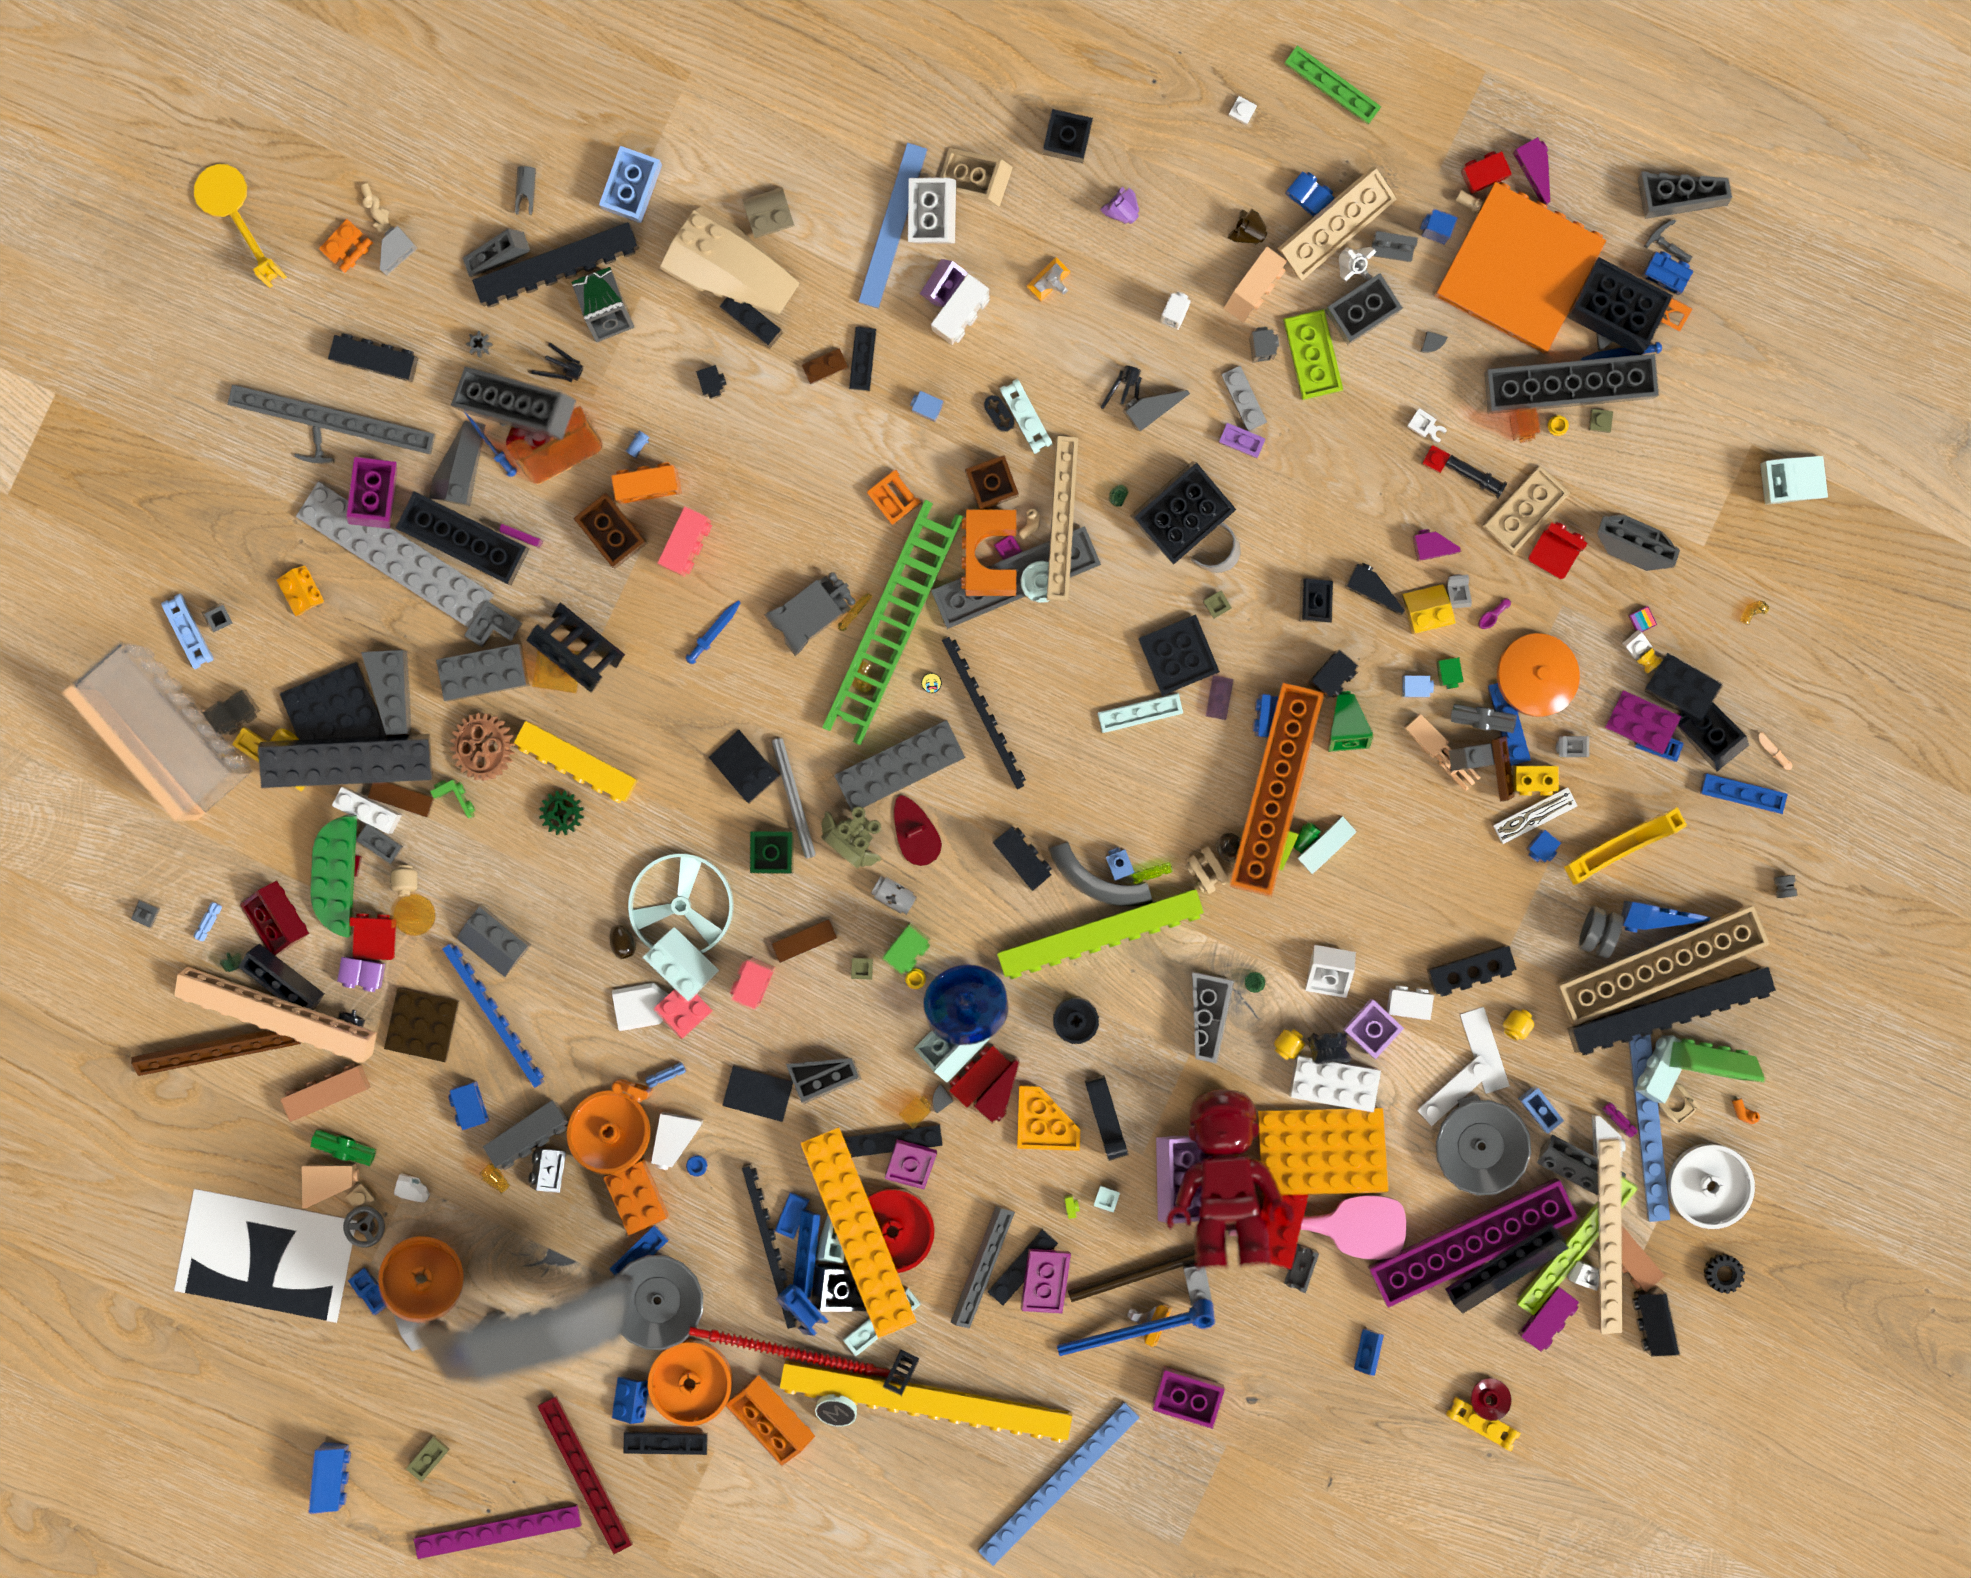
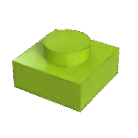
M1073 1195L1064 1196L1068 1219L1077 1218L1076 1212L1080 1211L1078 1199L1073 1200Z

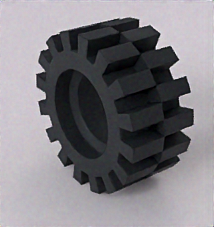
M1718 1254L1715 1258L1711 1257V1261L1706 1263L1707 1269H1704L1706 1274L1704 1277L1708 1282L1707 1284L1719 1293L1730 1294L1731 1291L1735 1292L1737 1287L1740 1288L1742 1286L1741 1282L1745 1280L1743 1278L1745 1271L1742 1269L1744 1268L1743 1265L1736 1258L1727 1254ZM1722 1266H1728L1732 1270L1731 1278L1725 1282L1720 1281L1717 1277V1271Z

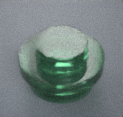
M1258 972L1249 973L1244 981L1245 987L1252 993L1262 991L1266 983L1264 976Z

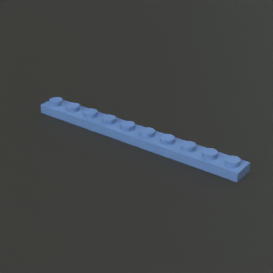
M1639 1034L1633 1036L1634 1040L1629 1041L1647 1217L1649 1222L1670 1220L1658 1102H1653L1635 1090L1638 1085L1637 1081L1647 1066V1060L1652 1056L1651 1035L1641 1037Z
M1123 1402L978 1549V1552L994 1566L1140 1418L1139 1415Z

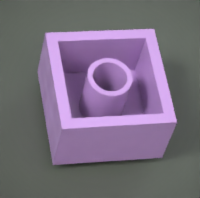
M1370 999L1342 1030L1372 1058L1376 1059L1404 1028L1374 1000Z

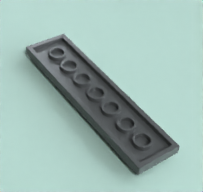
M1085 526L1074 530L1072 533L1070 578L1101 565ZM1050 541L986 567L992 570H1016V596H966V589H962V578L931 590L947 629L1026 597L1021 589L1022 573L1028 565L1034 562L1046 561L1049 563Z

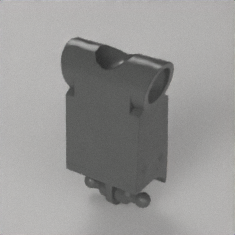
M831 572L828 577L825 576L821 580H816L782 607L764 614V616L773 628L783 632L785 644L794 656H797L809 640L851 610L849 605H854L855 599L850 595L849 585L847 583L844 584L842 580L837 578L836 573Z

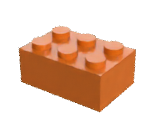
M670 462L657 464L658 468L651 469L649 466L638 467L635 472H629L628 469L616 471V475L611 476L615 500L620 504L682 494L678 469L674 465H670Z
M645 1159L638 1161L623 1172L609 1174L603 1178L628 1236L669 1217Z

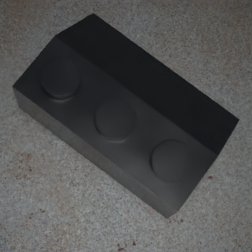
M1011 827L993 841V844L1028 887L1034 891L1051 876L1049 871L1052 868L1045 859L1042 862L1038 859L1036 855L1039 852L1032 843L1030 845L1025 843L1023 839L1026 836L1018 827L1016 829Z
M1659 1287L1650 1288L1647 1292L1644 1290L1635 1291V1298H1632L1634 1310H1638L1639 1318L1636 1321L1638 1329L1642 1331L1644 1339H1641L1643 1351H1647L1651 1357L1680 1355L1667 1293Z

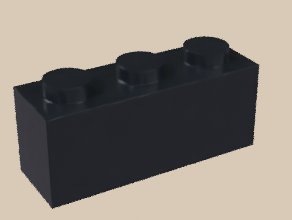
M726 297L719 306L724 313L769 349L783 334L777 325L749 303L743 302L741 304L735 302L733 298Z

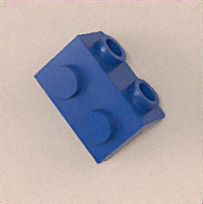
M1261 694L1259 698H1256L1255 711H1257V718L1253 721L1255 736L1269 737L1279 699L1278 696Z
M623 1376L617 1378L612 1419L629 1424L644 1422L647 1397L649 1395L647 1380L637 1381Z

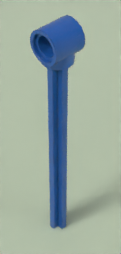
M1199 1299L1194 1302L1193 1307L1189 1308V1312L1057 1345L1058 1354L1063 1356L1190 1323L1198 1328L1207 1329L1215 1324L1214 1306L1212 1301L1208 1299Z

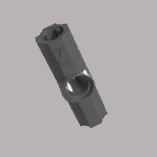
M1454 704L1451 714V722L1472 725L1474 728L1483 730L1493 729L1514 733L1517 715L1496 712L1490 708L1477 706L1474 708Z

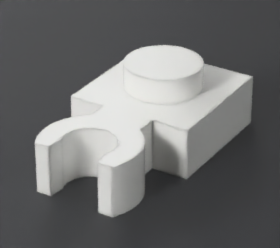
M1420 408L1407 426L1423 438L1430 434L1431 439L1436 443L1441 441V439L1436 437V431H1441L1444 434L1447 431L1442 426L1436 427L1434 423L1437 419Z

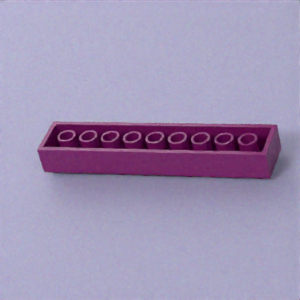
M1554 1178L1401 1250L1395 1257L1379 1260L1367 1267L1385 1305L1389 1308L1497 1257L1550 1223L1559 1228L1578 1219L1561 1181Z

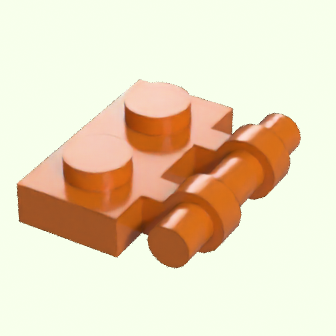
M346 219L319 250L334 264L342 259L344 262L339 268L346 273L350 267L353 268L356 265L355 262L362 254L365 255L369 251L368 248L373 242L366 238L361 243L359 239L363 233ZM353 245H355L357 248L348 257L346 253Z
M618 1079L612 1084L613 1092L621 1093L624 1091L626 1094L631 1095V1099L638 1102L650 1098L653 1088L624 1079Z

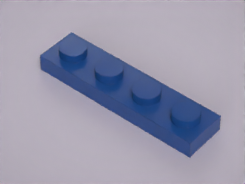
M1498 683L1488 685L1494 710L1496 712L1517 715L1514 733L1500 731L1501 736L1507 737L1510 766L1530 761L1531 758L1518 711L1513 709L1503 698Z
M1710 774L1704 775L1700 791L1702 795L1778 814H1783L1788 795Z
M801 1210L793 1285L799 1287L807 1297H811L820 1215L809 1210Z

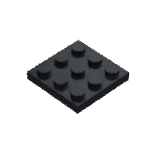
M1196 614L1138 638L1161 696L1220 672Z

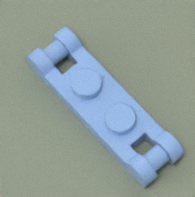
M178 594L174 596V599L162 602L161 605L192 667L197 669L201 667L202 663L213 661L214 657L208 649L186 605L184 597ZM178 606L180 611L174 614L173 608ZM200 649L202 655L196 657L194 652Z

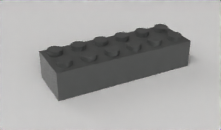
M464 367L451 406L473 416L562 440L576 400L563 392Z
M946 720L834 776L852 811L855 807L860 806L864 808L964 759L965 756Z

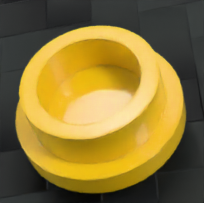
M1561 415L1553 416L1547 424L1548 431L1554 436L1564 435L1569 427L1567 419Z
M911 969L905 977L907 986L911 989L922 988L926 983L925 973L920 969Z

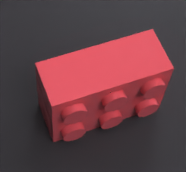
M684 507L658 564L685 577L686 573L690 574L694 567L692 560L695 554L699 555L703 548L701 541L704 536L707 537L712 529V525H710L711 520L694 510Z
M753 957L748 961H744L738 972L741 975L740 980L738 979V981L734 982L730 994L733 995L731 1000L756 1009L763 999L775 966Z

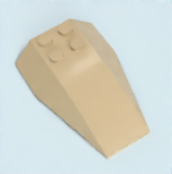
M703 207L695 209L672 241L660 266V269L697 290H708L714 292L713 295L719 297L727 296L741 304L746 302L752 304L754 308L776 315L781 314L800 284L738 227Z

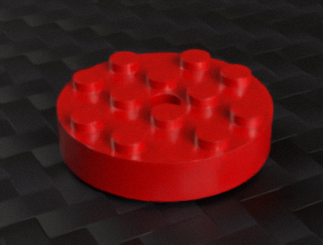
M886 1188L867 1197L897 1273L913 1269L926 1258L934 1241L935 1225L930 1209L916 1194L900 1188ZM890 1225L899 1229L897 1235L892 1236L888 1234L887 1229Z

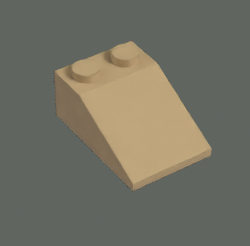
M949 148L940 178L956 180V195L1000 207L1013 167L999 158Z

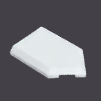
M654 983L612 990L619 1031L661 1024L662 1018L653 1009L669 994Z

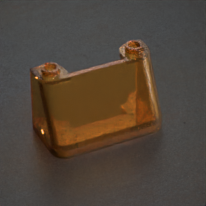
M581 406L573 409L567 425L569 431L564 433L562 440L555 438L535 450H532L528 442L524 440H516L506 445L511 456L530 482L541 484L601 451L603 446L602 439L588 413Z

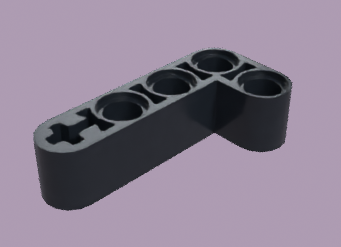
M1105 1075L1086 1080V1088L1108 1161L1128 1156L1129 1154Z

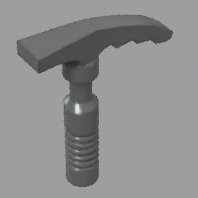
M1676 220L1669 221L1656 230L1644 246L1648 248L1652 242L1657 241L1659 245L1665 246L1669 252L1678 256L1687 264L1692 259L1691 255L1685 253V251L1673 243L1667 242L1661 236V233L1670 225L1672 226Z
M312 426L313 440L316 445L315 457H306L300 454H294V456L300 460L315 464L334 463L333 458L322 457L321 429Z

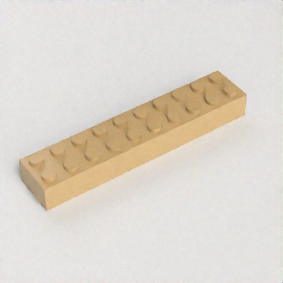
M1747 905L1565 980L1555 986L1570 1022L1577 1025L1770 944L1754 906Z

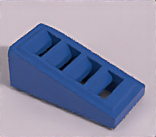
M1671 738L1663 755L1636 743L1635 748L1671 762H1677L1684 742ZM1671 745H1675L1672 755H1668Z

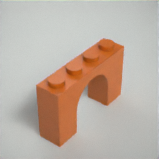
M966 510V517L962 519V529H966V536H962V549H966V556H962V569H966V576H962V589H966V596H1016V570L988 569L982 566L975 556L978 544L985 538L991 536H1016V510Z

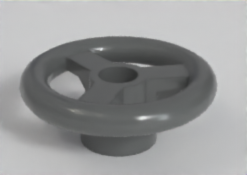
M360 1206L347 1214L343 1230L350 1243L357 1247L367 1248L381 1240L385 1231V1223L382 1215L376 1209L369 1206ZM362 1212L369 1213L367 1217H363L358 1223H350L356 1214ZM374 1217L379 1225L378 1233L375 1237L371 1233L375 1228ZM362 1223H366L368 1225L367 1230L362 1228ZM350 1230H359V1232L365 1235L367 1241L355 1239Z

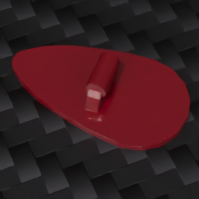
M904 795L898 796L894 807V822L901 852L905 859L913 865H929L941 853L942 843L940 835L919 805Z

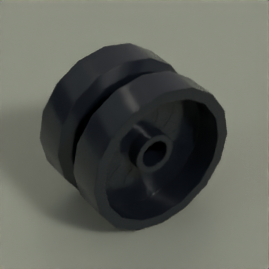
M1070 997L1063 1000L1056 1007L1053 1015V1025L1057 1035L1063 1041L1071 1044H1082L1089 1041L1096 1034L1099 1027V1016L1095 1006L1088 1000L1081 997ZM1074 1016L1080 1018L1079 1023L1074 1024L1072 1022Z

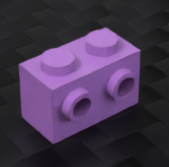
M941 259L920 294L935 306L944 307L961 285L967 272L955 262Z

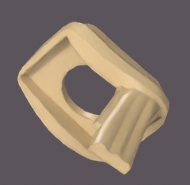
M1679 1083L1674 1084L1665 1103H1658L1666 1116L1676 1124L1682 1123L1696 1109H1700L1696 1100ZM1678 1095L1683 1098L1685 1105L1681 1111L1674 1112L1669 1108L1668 1102L1671 1097Z

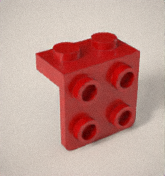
M1556 521L1555 523L1547 524L1530 553L1528 561L1562 580L1566 577L1579 553L1586 548L1588 543L1584 541L1585 538L1582 535L1566 531L1567 527Z
M356 913V917H351L350 926H354L353 957L355 959L393 960L395 958L397 919L390 918L388 914H377V918H371L366 913Z

